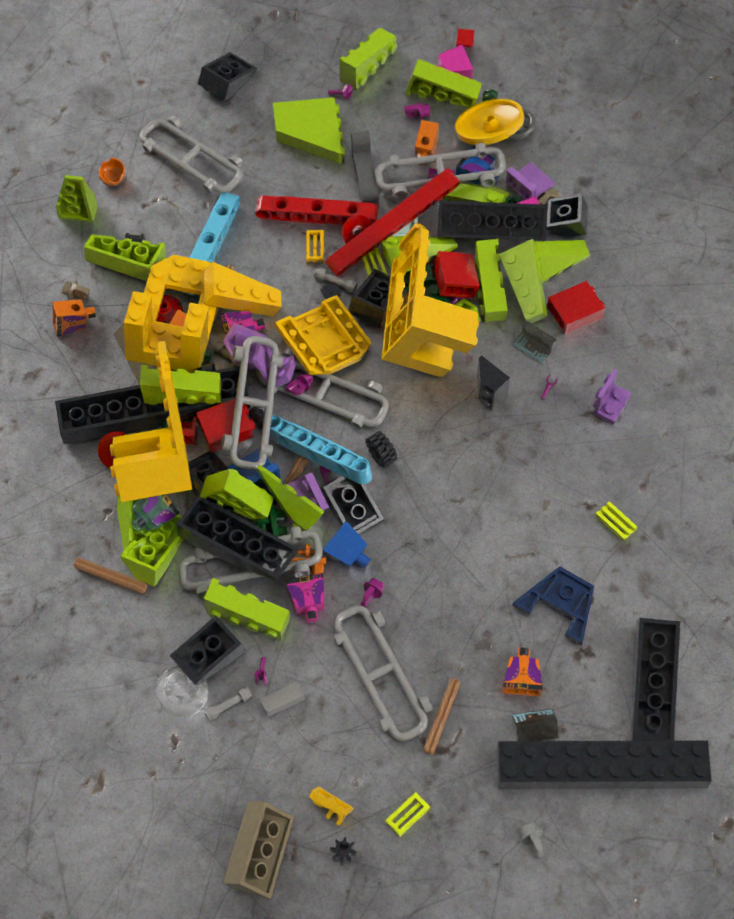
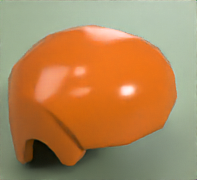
M110 158V160L102 162L98 170L99 179L109 186L120 184L125 177L124 164L116 158Z

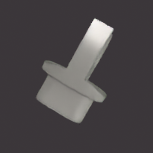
M535 823L520 828V832L523 835L521 838L522 842L531 844L538 858L543 857V847L539 840L543 831L538 829Z

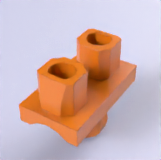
M306 544V549H299L298 555H306V558H293L291 562L311 558V555L315 554V550L310 548V544ZM321 558L317 564L312 565V575L324 572L326 558Z

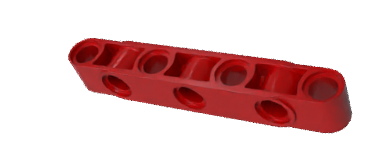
M261 195L257 198L255 215L260 219L344 225L347 219L355 215L367 216L375 223L378 219L379 208L374 203Z

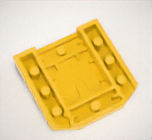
M337 295L322 301L319 307L294 318L290 315L275 322L274 325L309 375H330L360 361L372 343Z

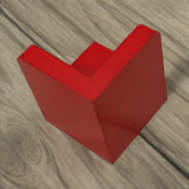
M458 28L456 47L463 45V47L472 48L475 30Z
M193 416V423L181 422L185 444L196 445L199 423L197 417Z

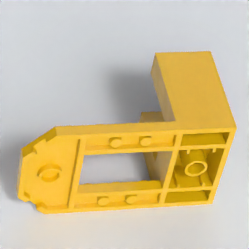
M415 223L401 240L398 247L401 252L398 259L394 258L391 267L381 360L443 378L452 370L453 362L451 359L454 350L467 354L477 345L478 312L424 296L425 287L423 286L427 276L425 266L428 262L427 249L430 245V239H428L429 231L423 225ZM411 268L408 302L401 309L404 301L402 292L405 288L403 280L406 271Z
M172 255L151 266L144 293L133 291L124 320L125 360L157 366L154 349H158L157 342L165 341L172 370L179 368L193 373L202 366L217 310L216 306L205 305L204 271L211 264L210 262ZM165 288L200 295L198 304H189L183 327L156 321Z
M165 341L157 342L158 349L154 350L161 392H166L167 397L163 399L165 411L170 413V416L167 418L168 428L113 437L110 451L111 455L116 458L113 459L114 466H110L112 478L116 477L117 484H114L116 496L120 495L121 502L192 490L188 458Z

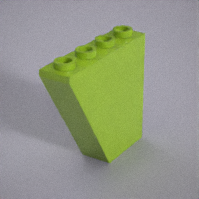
M335 97L273 103L276 139L278 142L338 164L342 163V156H345V148L340 143L343 142L342 131L339 132L341 118H337L340 111L339 104H335Z

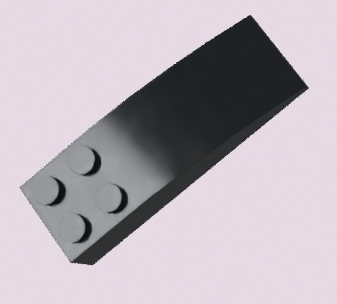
M439 200L437 237L506 240L533 239L534 241H546L548 205Z
M199 495L176 524L178 536L231 564L277 581L299 551V548Z
M639 618L636 621L632 741H674L681 621Z

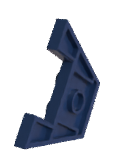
M559 566L514 601L512 606L530 615L539 600L573 619L564 636L582 646L594 585Z

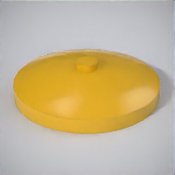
M492 99L480 102L465 110L458 117L455 123L457 136L461 141L472 145L479 143L487 145L502 141L521 128L525 119L524 112L519 103L509 99Z

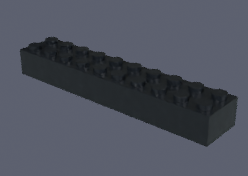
M240 366L212 371L220 373L221 402L214 404L177 403L181 422L193 420V416L197 417L196 413L236 399ZM245 384L244 396L249 397L247 385ZM140 385L55 401L63 444L100 438L111 432L126 433L157 427L162 422H167V418L170 416L169 411H165L164 403L155 405L144 403Z
M708 740L498 741L497 745L498 789H707L712 782Z

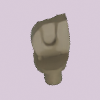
M551 188L542 193V197L538 202L539 204L548 205V199L559 198L561 193Z
M66 281L62 288V294L68 295L69 299H72L73 296L87 299L90 289L79 286L77 281L73 283Z

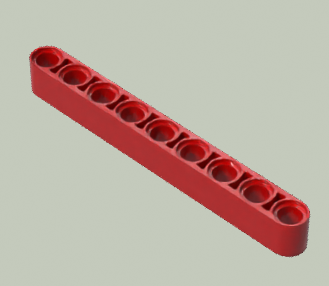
M449 168L445 169L329 256L324 263L336 277L340 276L364 256H367L369 252L382 244L381 241L395 235L457 188L460 184L459 179Z

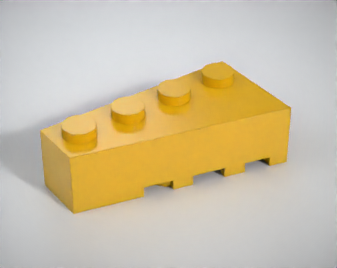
M212 262L204 271L205 305L249 311L250 313L271 317L282 307L281 291L215 262Z

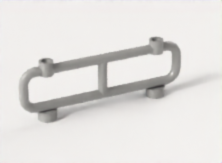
M175 115L168 119V121L163 119L153 120L140 132L139 138L143 143V149L147 153L155 151L204 183L203 188L208 193H211L213 190L218 193H227L234 189L243 179V172L240 169L243 161L239 156L233 154L227 160L180 130L183 125ZM163 126L194 146V148L180 160L158 146L153 139H148L146 136L155 127ZM201 151L234 172L236 177L226 186H220L214 179L207 178L187 165V163Z
M479 143L475 146L476 149L401 160H399L397 155H392L389 157V161L380 163L376 167L375 178L381 190L392 191L393 198L401 200L407 196L406 189L423 187L432 179L385 184L382 177L384 169L397 170L402 166L435 162L439 175L444 171L442 161L474 156L484 158L489 154H494L498 159V169L455 175L460 182L480 179L482 187H491L495 184L494 177L504 173L506 162L504 154L500 149L495 147L486 148L484 143Z
M260 336L248 337L242 347L237 345L234 347L232 360L240 362L232 433L231 435L224 434L221 441V449L229 451L231 462L237 467L255 470L259 465L264 466L267 457H271L273 452V446L268 445L277 368H281L283 365V357H279L277 344L271 339ZM253 343L268 346L272 350L269 361L270 371L266 401L244 396L250 346ZM243 404L265 408L261 444L258 452L259 460L257 462L243 461L237 457Z
M286 347L284 352L279 354V357H290L294 353L289 347ZM297 361L295 368L307 372L302 364ZM258 370V380L268 387V383L264 382L262 374ZM332 374L314 375L324 379L315 397L306 393L294 395L286 391V385L275 387L274 394L278 390L352 420L351 425L358 429L362 425L368 427L378 426L384 420L389 409L387 398L380 394L383 387L375 381H370L367 388H364ZM332 382L379 401L382 407L377 417L370 420L360 413H352L325 402L322 398Z
M293 527L290 529V534L278 536V538L293 543H299L303 539L310 538L313 540L315 554L308 559L290 562L285 571L294 570L296 578L309 576V566L317 564L322 558L321 539L316 532L302 531L300 527ZM198 547L194 549L193 555H189L181 560L179 564V579L185 589L189 591L196 590L197 597L204 599L212 579L190 583L187 579L186 568L190 563H204L207 559L217 558V556ZM246 571L215 579L220 580L218 584L223 585L261 577V575Z
M352 606L336 615L333 622L336 632L333 635L334 640L338 646L343 645L382 718L379 721L384 732L389 731L392 737L398 741L410 740L420 735L427 728L428 718L426 713L433 710L432 705L426 695L419 699L416 697L379 629V627L386 624L381 612L378 610L370 613L363 606ZM357 613L362 614L389 662L368 674L341 626V622L344 619ZM392 670L420 719V724L405 733H400L397 730L393 719L387 712L371 682Z

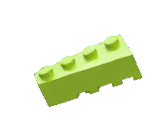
M380 27L367 37L366 42H360L356 50L351 49L347 57L342 56L339 58L340 81L346 85H351L354 90L363 86L367 78L373 75L381 64L385 63L390 54L395 52L397 48L396 36Z
M418 59L404 94H419L418 97L425 99L428 96L435 98V101L438 102L447 100L452 105L470 108L477 101L482 83Z
M91 234L84 246L85 261L147 281L151 266L166 259V244L160 242L158 245L150 244V241L144 240L142 243L133 242L132 239L128 238L117 240L111 236Z
M498 239L476 241L474 262L480 285L477 291V299L481 300L479 311L480 316L483 315L484 322L503 321L507 318L505 288H501L503 287L502 271L500 272L501 258L497 254Z
M533 239L499 254L525 319L530 324L548 317L537 251L538 246Z
M141 364L140 387L144 403L151 405L163 403V399L167 397L166 392H161L158 367L157 369H148V365ZM179 368L176 371H171L177 403L214 404L221 402L220 373L197 370L189 373L185 369Z
M212 578L204 597L206 611L211 618L216 615L219 619L227 620L231 625H242L249 631H259L265 633L269 638L275 639L277 637L282 639L290 620L289 610L266 600L261 603L255 595L250 593L240 594L236 587L232 585L224 587L218 584L220 580Z

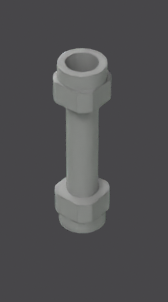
M317 268L314 273V278L321 282L326 280L333 284H338V286L345 288L346 292L355 293L358 283L350 279L346 281L328 274L327 270L323 268Z
M216 341L212 350L219 356L223 355L237 366H240V364L235 363L231 359L232 357L223 342ZM249 367L247 368V374L252 370Z
M245 686L238 689L237 694L215 707L211 705L203 710L209 721L219 717V713L241 700L243 702L249 700L252 694L248 687Z

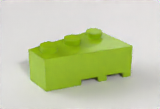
M234 469L206 476L200 497L204 499L209 496L217 500L216 504L220 506L227 504L234 508V512L254 521L268 518L274 499L265 489L259 488L251 480L244 478Z

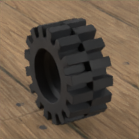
M377 431L365 439L369 453L372 454V458L375 459V462L380 467L385 468L398 459L393 444L390 443L389 438H386V435L381 431Z

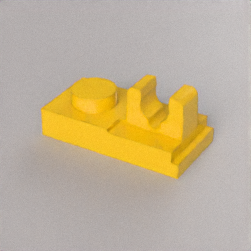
M319 786L313 789L309 795V798L313 800L315 805L329 809L326 815L327 819H330L335 813L338 814L337 825L343 823L346 815L354 809Z

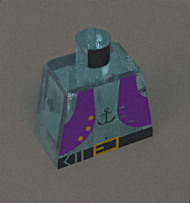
M166 494L138 499L132 507V512L137 517L132 522V525L138 531H141L143 528L147 531L157 529L180 512Z

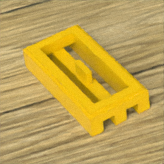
M306 230V263H310V261H313V263H317V261L324 263V230ZM310 234H313V256H310ZM317 234H320V256H317Z

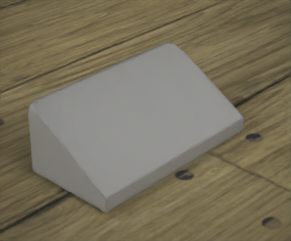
M294 682L259 700L267 716L270 717L304 701L305 696L297 682Z

